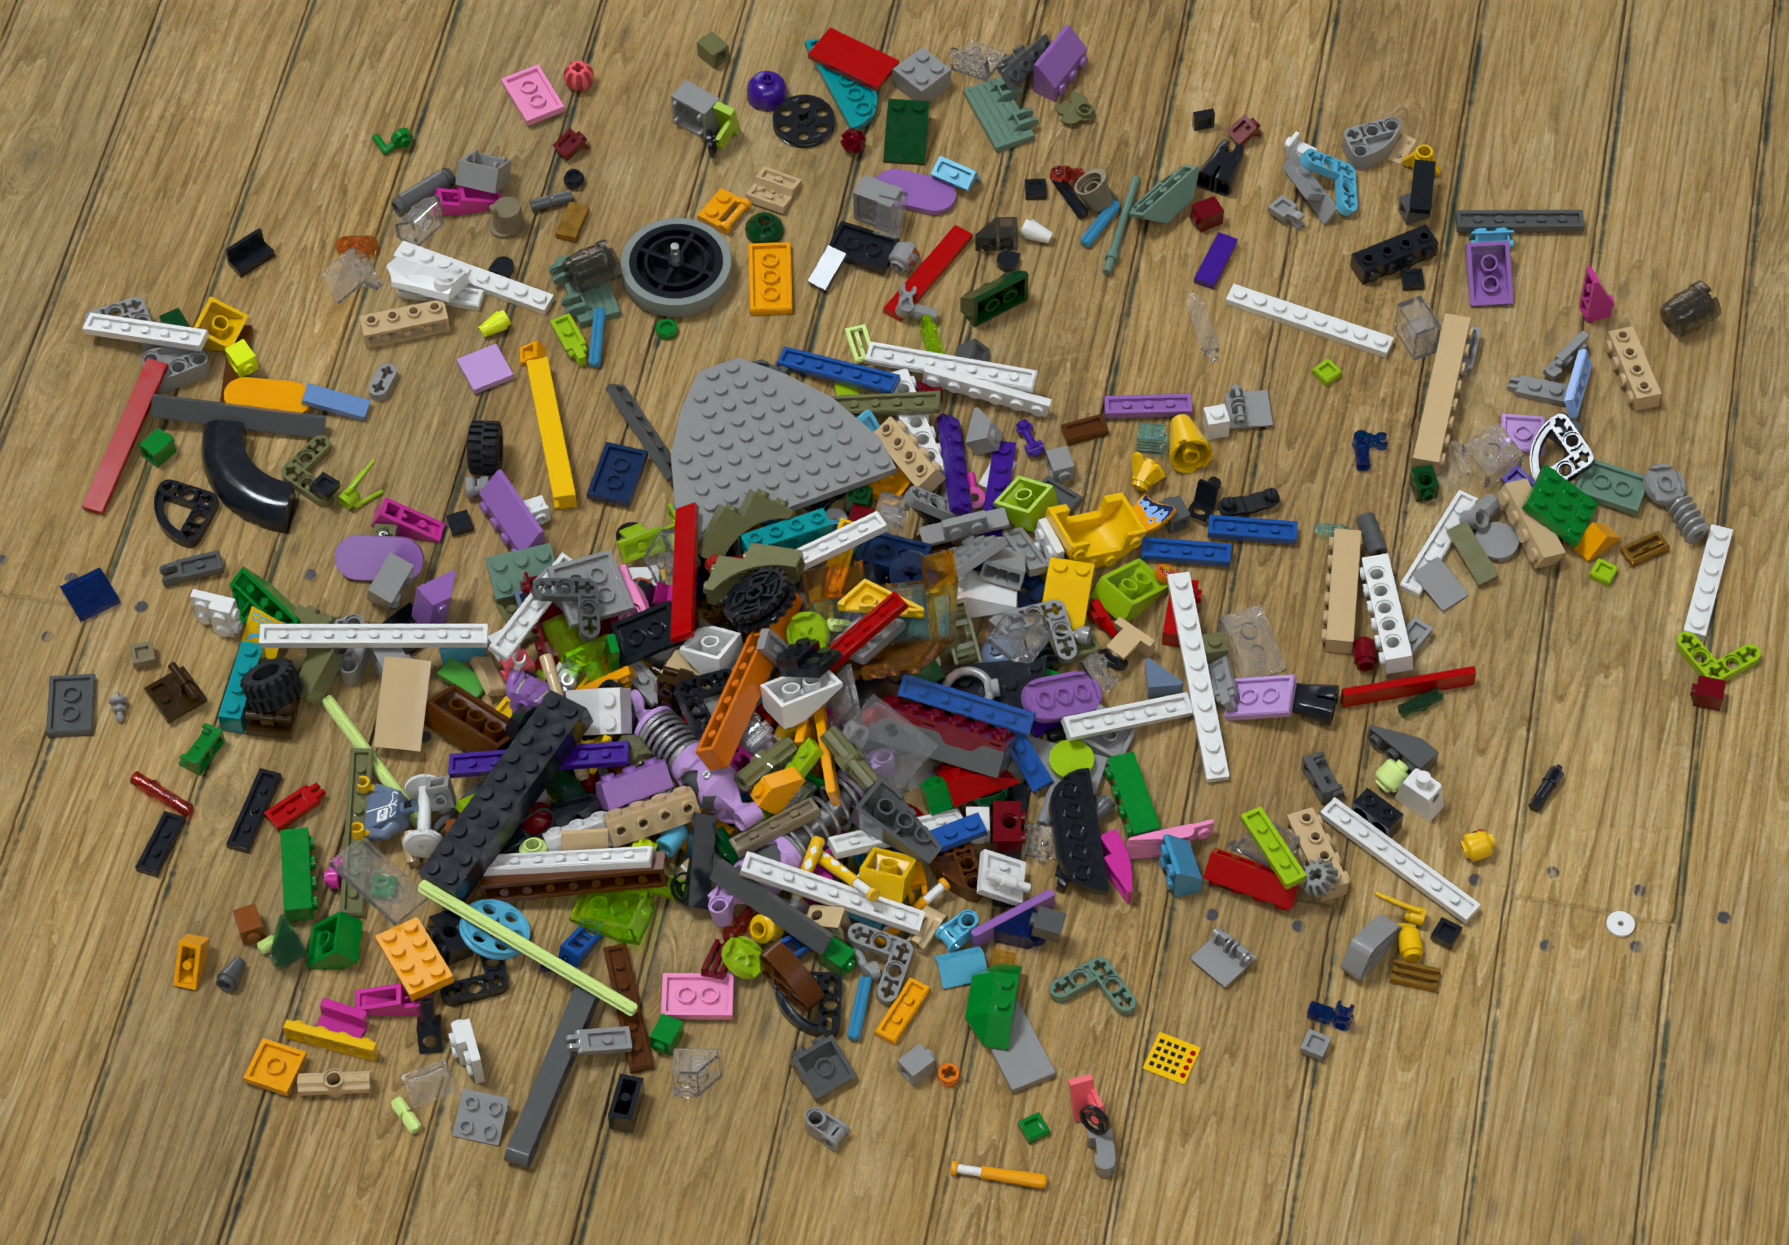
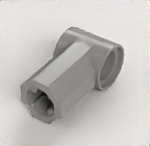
M1492 493L1486 494L1470 510L1463 511L1460 514V523L1467 521L1472 530L1487 527L1489 519L1500 510L1501 504L1498 501V497L1493 496Z

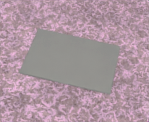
M1439 557L1412 573L1442 611L1469 595Z

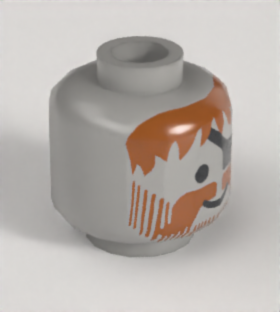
M910 241L898 242L888 257L890 266L898 273L910 272L920 258L917 246Z

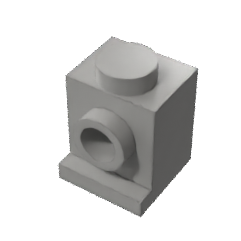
M450 775L427 779L425 792L428 795L432 812L439 811V813L445 814L450 812L452 808H455L457 798Z

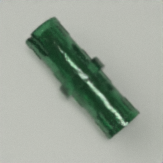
M1435 687L1422 695L1416 694L1413 699L1397 706L1399 714H1401L1402 718H1406L1415 712L1427 710L1428 706L1444 700L1442 691L1438 693L1440 688Z

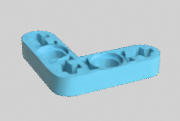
M1307 149L1300 156L1302 166L1335 180L1336 207L1341 215L1349 217L1358 207L1355 169L1349 163L1314 149Z

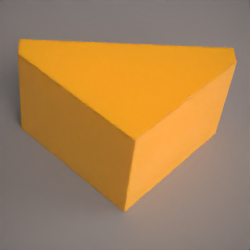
M1592 522L1585 530L1580 543L1572 549L1588 563L1620 541L1621 538L1606 523Z

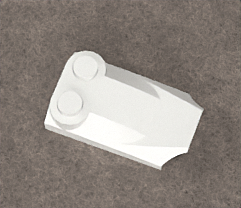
M397 256L386 267L391 276V287L446 302L452 300L468 285V277L465 275V271L458 265H450L443 269L420 265Z

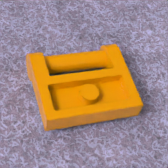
M720 188L698 213L697 220L727 235L739 217L752 207V203L747 198H740ZM736 206L737 208L727 218V220L722 221L728 215V213Z

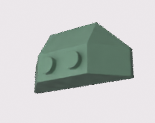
M1182 165L1178 171L1165 177L1132 206L1129 212L1130 217L1163 224L1171 222L1174 216L1184 210L1194 199L1199 174L1198 166Z

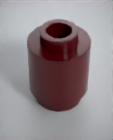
M1366 636L1359 637L1353 642L1354 664L1360 671H1371L1377 663L1375 641Z

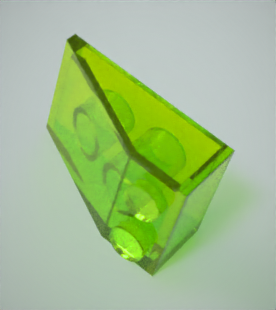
M636 889L584 894L579 896L569 920L617 942L639 946L654 915L656 906L649 891Z

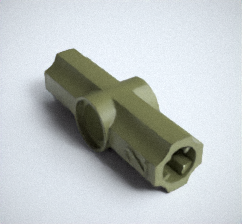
M835 724L819 737L832 752L839 767L844 772L849 773L864 791L880 778L867 763L859 747L855 743L850 742Z
M783 737L767 750H759L753 756L751 762L734 775L737 786L742 791H749L763 776L779 771L781 765L797 753L798 748L794 741L789 737Z

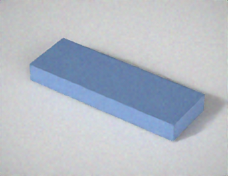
M308 383L302 398V405L365 421L371 400Z

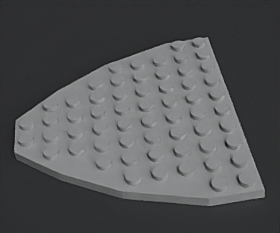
M735 358L698 371L681 409L671 452L675 509L694 502L698 505V545L718 504L726 507L728 503L740 509L749 489L757 492L759 488L769 493L768 498L775 501L777 497L789 503L788 507L795 511L897 474V468L880 438L834 398L785 373L741 358Z

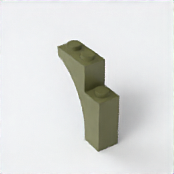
M759 488L757 492L749 489L740 509L728 503L726 507L718 504L697 547V554L706 559H709L710 555L713 554L725 556L735 540L746 530L767 520L778 518L790 519L794 510L789 508V503L777 497L775 501L768 498L769 493Z
M751 543L748 551L744 552L743 559L719 555L716 563L711 566L709 580L705 581L703 586V593L706 594L708 604L717 605L727 596L728 592L734 589L733 586L741 582V578L744 576L748 577L750 572H758L763 567L765 569H768L769 566H773L775 569L780 567L788 575L789 580L799 582L805 567L803 551Z
M298 604L294 611L301 624H336V618L327 613H324L323 616L319 615L321 611L311 605L305 608ZM306 648L307 656L303 661L299 674L304 688L299 697L317 707L320 706L322 699L345 660L337 655L339 651L335 648Z

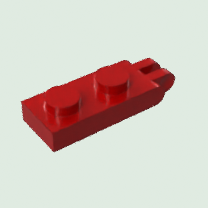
M314 783L310 787L304 785L265 811V818L280 832V830H283L320 805V799L326 795V792L320 789L321 786L318 783Z

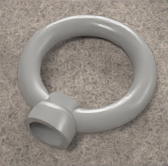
M976 667L955 669L942 682V685L951 687L952 683L962 676H974L984 684V698L993 700L994 697L1000 696L998 678L991 679L986 672Z

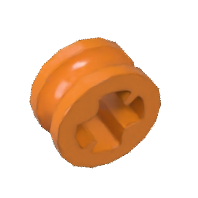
M952 1063L941 1065L938 1069L939 1083L944 1087H954L959 1082L958 1067ZM948 1072H952V1076H950L949 1079H946L945 1075H947Z

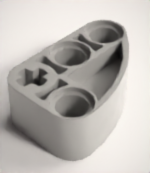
M1388 117L1347 128L1343 134L1342 150L1349 164L1355 170H1363L1384 160L1399 141L1401 122L1395 117Z
M164 346L148 350L141 355L142 367L147 358L167 363L169 366L157 394H163L207 377L211 373L208 355L204 351Z
M351 614L335 621L336 624H365L363 618L358 614ZM335 648L339 651L337 655L345 659L338 671L341 680L346 685L357 684L366 670L369 648Z
M1379 914L1353 938L1340 969L1362 981L1390 948L1397 937V933L1401 930V926L1383 914Z

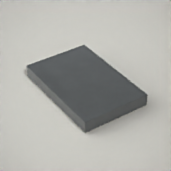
M95 674L50 676L46 727L47 738L93 735L96 690Z

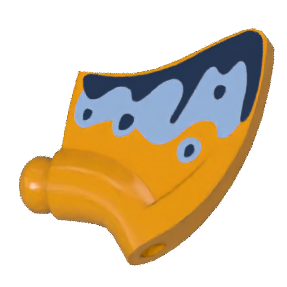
M1146 494L1134 506H1131L1147 531L1145 535L1162 527L1177 511L1173 506L1152 501Z

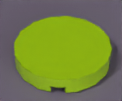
M804 611L794 615L786 628L788 644H795L798 639L808 638L809 640H819L820 648L827 647L830 640V629L826 620L820 614L813 611Z
M1063 740L1054 745L1050 751L1049 767L1053 774L1062 780L1065 775L1077 769L1089 768L1091 773L1095 758L1092 749L1086 743L1080 740Z
M744 936L729 938L722 947L721 952L723 962L728 970L740 978L751 980L757 978L762 973L759 963V955L762 951L760 946Z

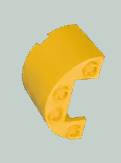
M1123 492L1103 496L1097 511L1068 516L1070 509L1067 504L1048 507L1045 518L1049 521L1069 560L1093 563L1095 568L1114 565L1118 559L1140 546L1147 532Z

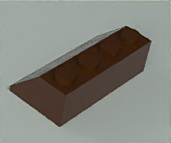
M456 684L451 685L426 702L424 725L467 752L507 750L512 743L506 734V725L510 718Z

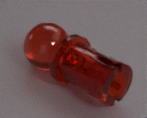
M1066 165L1054 166L1050 171V177L1056 182L1078 181L1079 178L1077 177L1084 175L1082 168H1071Z
M747 906L740 916L733 919V925L723 929V940L728 941L729 938H737L740 936V932L746 933L752 918L759 914V912Z

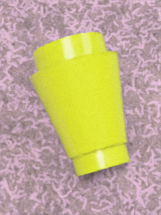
M504 310L496 311L478 329L485 338L507 330L511 322Z

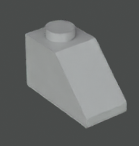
M978 407L974 408L965 443L976 455L998 451L1003 433Z

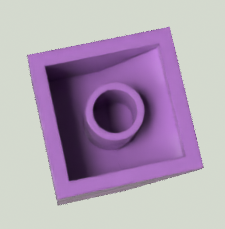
M453 570L417 587L411 616L418 624L446 623L455 578Z

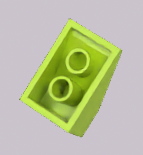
M1138 558L1100 577L1091 598L1094 600L1099 598L1105 610L1116 620L1121 617L1129 622L1140 615L1169 588L1168 584L1159 582L1154 576V570Z

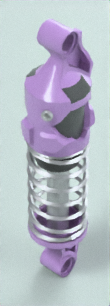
M881 747L869 753H864L865 760L879 777H890L895 774L897 766L893 751L890 748ZM840 768L836 773L841 805L833 807L823 791L826 790V786H821L820 794L823 800L817 796H810L823 806L820 808L821 816L751 853L800 869L812 837L820 835L826 838L827 843L823 849H827L829 847L828 837H832L829 836L827 827L830 825L836 828V835H840L841 830H848L851 827L848 808L850 806L855 808L874 784L864 791L849 773L844 772ZM839 816L848 819L846 826H840L837 819ZM745 856L734 867L741 870ZM756 881L775 895L782 890ZM718 884L707 895L712 921L718 927L728 926L733 921L734 906L736 904H745Z

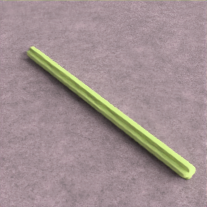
M332 695L324 697L322 705L355 748H371ZM374 752L373 773L382 785L400 790L410 800ZM417 812L410 814L409 821L417 830Z
M423 880L419 884L418 892L625 1014L633 1016L638 1009L637 1003L429 881Z

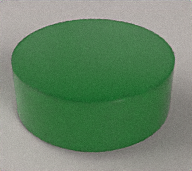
M671 319L660 320L656 324L657 336L662 340L673 339L677 335V324Z

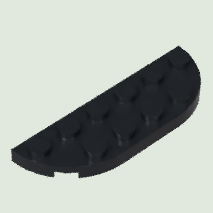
M1077 769L1064 776L1055 786L1049 800V817L1056 860L1063 874L1075 886L1092 894L1108 895L1109 886L1090 769Z

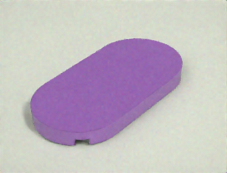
M889 169L880 173L876 178L885 183L899 186L902 189L903 209L928 215H941L945 211H950L956 203V190L954 186L932 176L901 169Z
M351 535L337 546L335 563L339 571L350 579L374 581L391 552L414 565L413 571L415 574L413 578H415L423 568L424 554L418 544L407 537Z
M1072 671L1032 680L1023 688L1021 702L1024 710L1036 713L1035 721L1052 723L1061 721L1063 717L1095 711L1102 699L1101 688L1093 677H1091V680L1086 675L1087 673Z

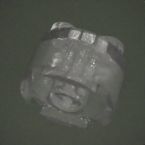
M883 491L880 494L875 512L877 511L888 526V531L885 533L902 537L903 527L908 522L911 506L905 502L904 496Z
M755 710L739 742L752 756L761 749L767 750L780 740L777 734H771L774 729L766 720L762 723L760 722L762 718Z

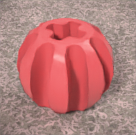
M573 61L564 70L565 84L574 91L588 89L594 80L592 67L584 61Z

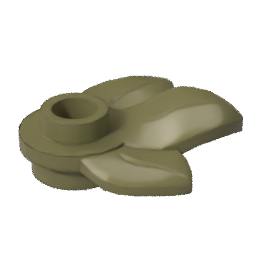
M1077 92L1071 93L1070 102L1055 104L1056 111L1062 116L1060 121L1068 125L1076 124L1080 121L1087 122L1095 116V109L1088 103L1087 97Z

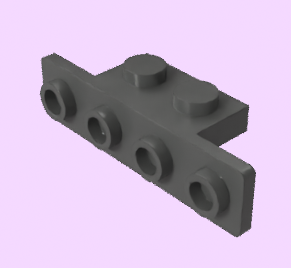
M1046 34L1039 37L1033 44L1027 46L1020 44L1012 49V54H1008L1001 59L1002 62L996 69L1001 74L1009 90L1014 89L1034 71V64L1051 44Z

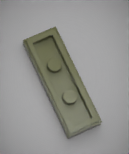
M1467 521L1446 530L1448 537L1479 588L1499 578V574Z

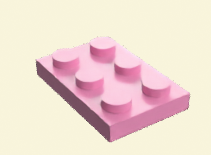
M539 64L501 79L502 86L527 126L565 112L563 103Z
M663 973L661 1014L663 1013L675 1019L733 1020V973H727L724 980L701 976V973Z

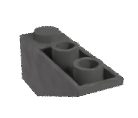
M1373 725L1369 726L1367 739L1370 744L1384 752L1388 759H1393L1396 762L1398 759L1403 761L1409 768L1406 771L1409 775L1415 768L1428 772L1437 764L1439 752L1422 738Z

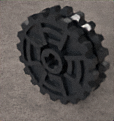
M769 566L768 569L763 567L758 572H750L748 577L744 576L739 584L733 586L734 589L727 593L728 598L723 601L725 606L722 609L726 618L731 621L732 626L739 633L745 632L750 634L752 631L758 633L762 628H769L772 623L776 624L779 622L780 617H784L787 614V609L793 606L791 602L796 600L795 593L797 589L793 582L789 580L785 571H782L780 567L776 569L773 566Z

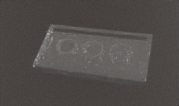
M365 837L362 840L353 842L329 863L332 869L394 926L428 900V897L418 892V885Z

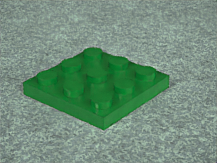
M1545 464L1541 468L1522 509L1575 548L1580 543L1598 503Z

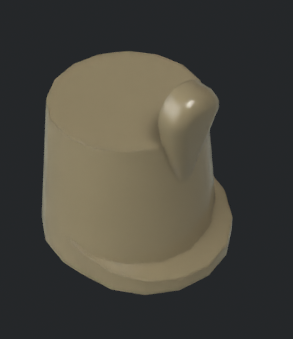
M1101 168L1086 172L1078 179L1074 186L1077 195L1092 212L1103 211L1110 206L1113 199H1118V196L1107 184L1108 175L1106 171Z
M501 197L489 206L493 215L489 222V229L494 237L508 239L522 233L525 228V220L520 203L516 198Z

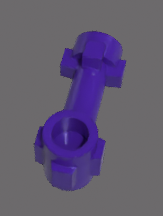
M1026 419L1019 421L1016 424V432L1018 435L1023 434L1028 444L1024 446L1028 458L1042 455L1045 452V448L1041 440L1035 441L1031 430H1033L1032 424Z

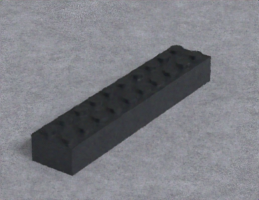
M551 689L418 872L422 881L427 880L459 900L466 901L486 873L488 867L491 866L593 723V719L586 707Z

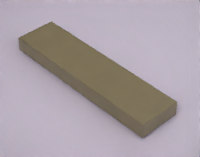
M809 797L729 839V842L737 856L741 858L746 855L747 851L753 852L818 818L822 814L812 797Z

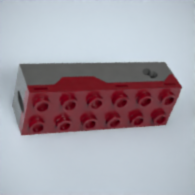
M896 695L883 697L864 712L862 724L869 727V740L998 778L1007 770L1016 736L1011 734L1009 729L1003 727L994 729L988 727L989 724L983 721H975L974 723L966 720L967 717L963 715L953 714L951 716L944 714L945 711L939 708H924L922 703L916 701L904 702L901 701V697Z

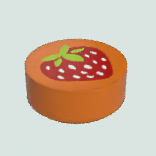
M1159 564L1154 571V576L1159 582L1168 584L1167 574H1175L1177 571L1168 564Z

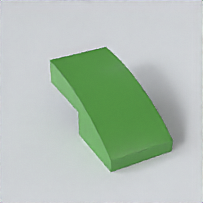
M451 657L437 672L438 678L450 685L456 684L478 699L484 693L476 673Z

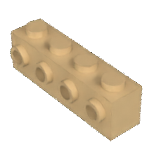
M431 300L425 303L411 304L405 307L359 316L366 349L450 332L449 319L445 303L442 300Z
M1634 327L1608 331L1607 340L1604 342L1605 350L1607 353H1610L1612 367L1618 372L1619 384L1626 391L1627 403L1631 404L1634 412L1659 407L1662 393Z
M890 416L874 433L880 438L889 456L915 486L932 492L946 479L940 472L943 468L937 461L929 459L932 455L925 447L922 446L920 448L918 446L920 441L913 433H907L909 428L901 419L896 421Z
M1528 479L1505 483L1497 493L1498 501L1507 514L1508 520L1512 524L1518 540L1522 543L1528 559L1535 569L1557 564L1566 553L1559 538L1553 531L1522 509L1532 488Z
M680 786L675 788L673 792L656 794L650 800L644 802L635 801L629 807L623 809H612L607 814L602 815L605 827L608 828L609 840L615 848L692 822L693 812L700 813V809L690 786Z
M1313 807L1287 815L1285 827L1303 866L1308 867L1310 866V860L1316 863L1318 858H1322L1324 861H1330L1333 867L1338 870L1336 876L1340 882L1333 884L1336 891L1330 889L1328 891L1329 897H1325L1322 894L1319 899L1320 902L1346 895L1350 878L1348 873L1343 871L1340 866L1341 859L1339 854L1334 852L1331 847L1332 840L1328 833L1325 834L1323 830L1321 816L1319 814L1316 815Z

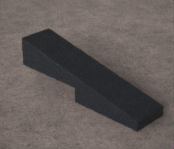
M693 812L686 858L689 859L681 905L709 910L707 895L711 892L712 880L709 878L713 872L717 816Z

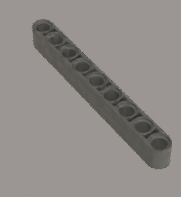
M578 985L574 987L508 1143L504 1157L505 1162L525 1168L530 1167L577 1056V1051L569 1052L567 1050V1045L572 1043L566 1042V1036L575 1034L576 1030L588 1029L600 1001V998Z

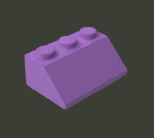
M1065 25L1034 64L1033 92L1054 102L1059 95L1062 96L1067 85L1075 80L1078 71L1081 68L1083 69L1088 62L1086 57L1087 48L1070 26Z
M657 757L645 760L644 765L637 768L636 765L625 767L622 769L623 773L606 774L601 777V781L595 783L596 797L599 800L600 808L606 810L621 807L674 787L665 760H657Z

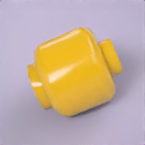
M1477 829L1465 833L1463 840L1460 841V846L1465 859L1469 858L1472 862H1477L1491 857L1493 854L1492 848L1496 847V843L1492 833L1487 834L1484 829Z
M761 914L754 916L750 922V934L756 942L761 944L775 942L784 933L781 927Z

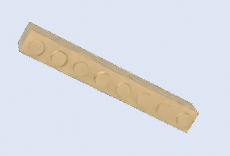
M1445 313L1413 455L1412 468L1433 465L1435 473L1438 474L1440 466L1445 464L1446 453H1443V449L1449 446L1450 435L1447 434V431L1453 427L1454 416H1451V413L1457 409L1458 398H1455V395L1461 391L1462 380H1459V377L1464 375L1466 362H1463V358L1468 357L1470 344H1467V340L1472 339L1474 327L1470 326L1471 317Z

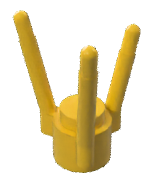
M1375 892V896L1406 909L1404 920H1407L1408 923H1397L1401 926V929L1407 926L1416 928V925L1422 927L1426 913L1425 908L1410 905L1380 892Z

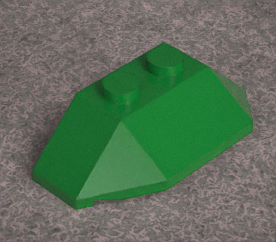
M242 566L231 581L230 589L232 591V598L236 599L237 607L240 610V620L246 626L252 606L284 624H300V620L294 612L296 607L271 583Z
M997 963L972 975L965 1020L980 1039L984 1048L1004 1051L1009 1049L1023 966Z

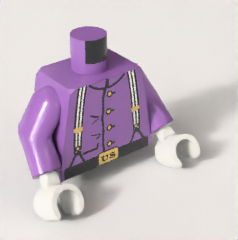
M517 652L512 656L514 668L510 670L506 682V692L508 699H510L509 707L512 709V714L522 706H538L550 690L547 679L525 669L522 672L520 671V668L526 665L527 660L524 654L523 660L517 662ZM568 673L563 674L561 677L563 684L561 689L564 697H566V690H572L577 685L575 677L572 678L571 682L566 683L570 677Z

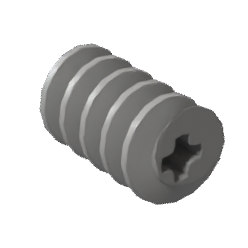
M1677 496L1668 501L1665 508L1669 511V515L1682 532V536L1686 538V542L1694 544L1704 537L1710 525L1704 523L1705 517L1700 516L1701 511L1696 509L1697 504L1692 502L1693 498L1691 496Z

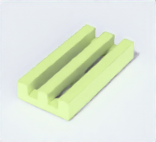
M865 324L845 328V336L854 363L858 365L861 362L866 364V354L858 331L862 330L867 349L871 341ZM852 332L854 333V336H855V339H856V342H857V345H858V348H859V351H860V354H861L860 357H858V354H857V351H856V348H855V345H854V342H853V339H852V336H851V333H852Z

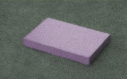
M1295 674L1235 678L1237 695L1233 698L1236 702V709L1228 712L1225 708L1224 717L1226 721L1291 717L1297 683Z

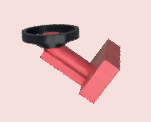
M1091 1073L1069 1079V1094L1075 1122L1081 1121L1090 1132L1096 1135H1104L1110 1129V1122L1105 1114L1104 1105L1095 1090L1094 1079ZM1086 1119H1089L1099 1130L1092 1127Z

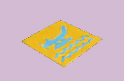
M252 606L241 641L259 643L261 624L284 623ZM265 648L267 658L270 660L276 659L279 648Z

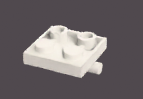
M1047 518L1039 519L1037 529L1035 530V546L1048 563L1050 562V557L1069 560Z
M984 849L980 852L977 894L1018 906L1023 901V891L1028 893L1031 888L1030 883L1024 882L1026 862Z

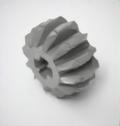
M1318 858L1316 863L1310 860V866H1302L1307 875V880L1300 883L1301 888L1305 889L1307 895H1313L1320 899L1322 894L1325 897H1329L1328 891L1330 889L1336 891L1333 884L1340 882L1336 876L1338 870L1328 860L1324 861L1322 858Z

